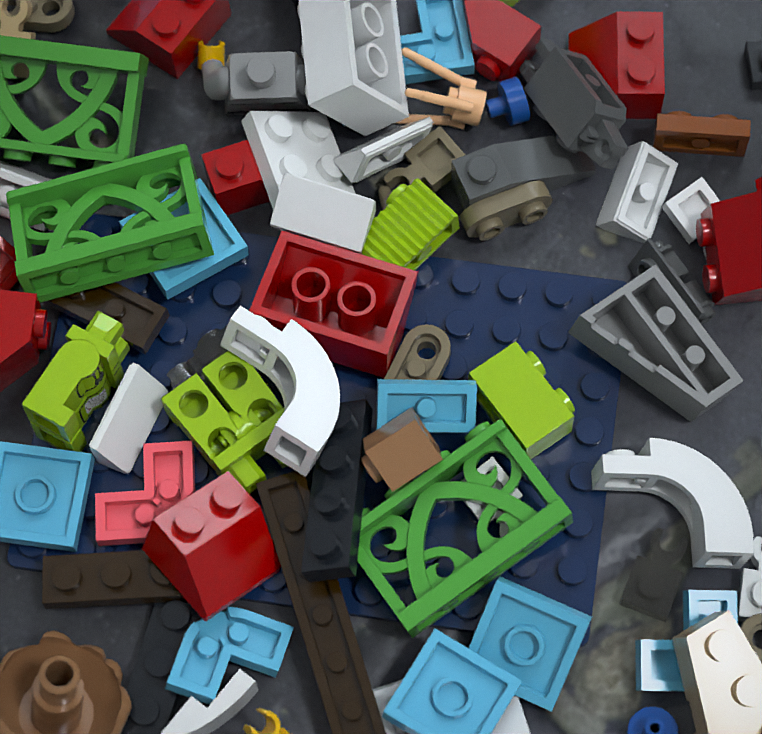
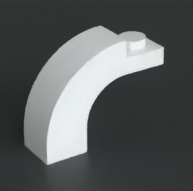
M240 306L230 318L220 346L262 371L278 387L284 402V414L276 423L264 451L306 477L320 456L338 417L340 391L336 372L328 355L317 340L294 320L291 319L281 332L273 327L265 318L254 315Z
M649 438L638 455L626 449L610 451L602 454L591 471L592 490L647 492L658 495L675 506L685 519L690 532L693 567L741 569L755 553L751 519L740 492L727 474L700 452L674 441Z

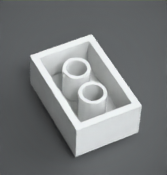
M298 0L297 12L301 22V53L305 65V95L308 105L364 136L409 117L407 96L405 95L406 85L396 0Z

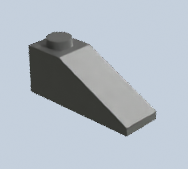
M556 135L493 144L451 161V185L464 211L479 200L527 182L543 181L548 191L551 192L595 175L596 169L591 158L586 153L580 151L578 153H571L557 142Z

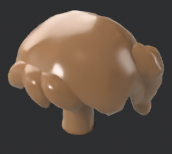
M58 631L46 632L37 645H27L8 652L0 663V734H121L132 707L128 692L121 686L123 678L121 667L114 660L106 659L102 648L96 645H76L67 635Z

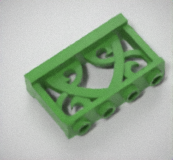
M0 35V149L4 150L3 158L31 162L33 153L48 155V164L76 168V160L78 159L93 161V168L134 157L145 76L147 77L149 58L135 52ZM19 63L27 65L29 69L28 78L21 83L9 85L7 79H19L14 75V67ZM53 64L57 65V77L63 90L72 99L82 104L61 122L42 130L25 114L14 95L25 93L34 88L43 78L47 65ZM79 71H85L88 74V82L85 85H81L86 89L92 90L88 96L76 90L72 85V77ZM120 73L128 74L123 112L106 103L118 81ZM100 110L111 115L119 127L118 139L107 148L96 147L90 140L91 133L94 130L100 129L107 134L104 123L94 118ZM12 126H14L30 142L4 138L10 133ZM75 134L77 144L81 149L56 146L55 144Z
M186 144L172 146L6 193L16 261H14L16 276L24 292L36 293L40 303L214 255L196 170ZM180 185L179 190L174 196L161 202L167 197L169 188ZM187 202L190 213L174 217L171 212ZM106 205H118L138 212V214L126 222L120 233L100 238L92 232L79 230L98 209ZM43 223L47 229L54 232L40 233L31 229L30 226ZM32 244L47 246L45 253L33 256Z
M501 419L492 425L486 421L476 426L466 435L465 441L467 443L453 453H450L448 450L441 452L443 460L427 469L425 473L414 481L407 482L393 492L389 489L384 495L387 500L372 511L369 508H364L362 511L357 561L412 638L573 523L570 509L561 497L556 494ZM496 452L503 454L511 462L510 478L501 490L493 488L498 479L496 465L493 471L486 475L480 474L476 469L479 460L488 453ZM463 471L466 482L449 481ZM523 475L546 504V507L538 513L523 501L512 496ZM468 501L487 505L477 525V540L482 552L480 555L472 560L461 550L447 546L433 547L425 550L428 523L436 502ZM414 506L410 523H408L400 516ZM498 510L504 513L497 519L496 524L503 522L508 526L507 534L501 538H495L488 533V525ZM382 529H394L397 533L394 543L383 545L388 550L394 552H401L407 549V558L392 563L376 559L372 555L370 548L373 536ZM437 558H449L454 563V570L449 576L440 577L436 572L439 563L433 564L426 569L425 562ZM408 570L417 600L405 607L383 575L396 574Z

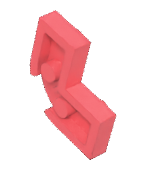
M192 441L143 444L144 490L95 493L96 542L98 546L144 543L152 519L195 492L194 445Z

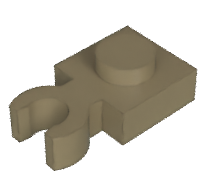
M439 126L404 153L406 161L410 165L406 168L399 167L391 170L385 176L384 182L392 189L402 182L411 185L414 179L419 178L435 193L451 180V161L465 156V153Z

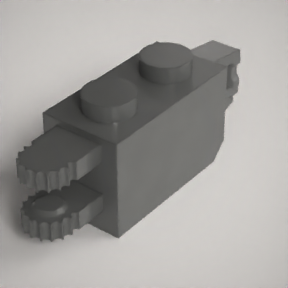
M542 37L535 46V49H537V52L540 53L544 60L542 65L540 66L534 61L526 59L519 68V71H521V74L524 75L523 77L528 82L524 90L535 104L533 107L534 111L542 119L549 122L557 133L555 136L557 142L564 149L571 153L584 152L600 167L613 169L618 164V160L628 150L619 132V129L626 121L627 108L586 55L559 48L550 39Z

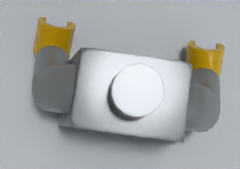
M203 41L198 42V68L202 70L205 93L214 100L225 99V115L248 114L249 111L311 112V106L308 105L305 95L306 76L304 60L296 52L233 53L228 56L225 65V43L223 41H219L217 46H207L203 44Z

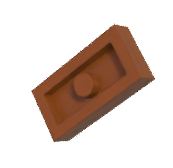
M673 111L667 114L657 113L653 133V147L658 151L744 157L750 139L751 120L738 119L729 114L700 117L692 116L684 111Z

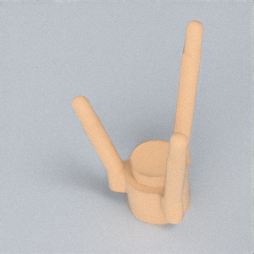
M402 48V55L457 85L458 88L450 86L447 96L407 88L405 90L407 97L444 106L443 113L451 116L409 114V117L394 124H409L430 117L433 120L432 125L452 126L463 130L465 124L478 127L487 92L475 89L477 80L462 77L409 48Z

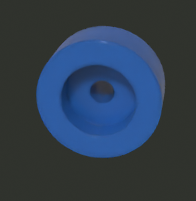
M513 77L498 82L497 91L499 97L485 101V108L489 118L504 114L510 126L529 121V106L519 79Z
M645 707L637 711L630 719L626 734H679L678 726L673 716L659 707ZM650 729H655L657 733L651 732Z

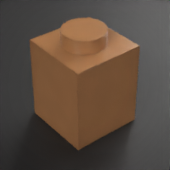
M413 407L363 438L366 453L361 458L363 465L376 483L384 479L392 492L443 460L438 444Z

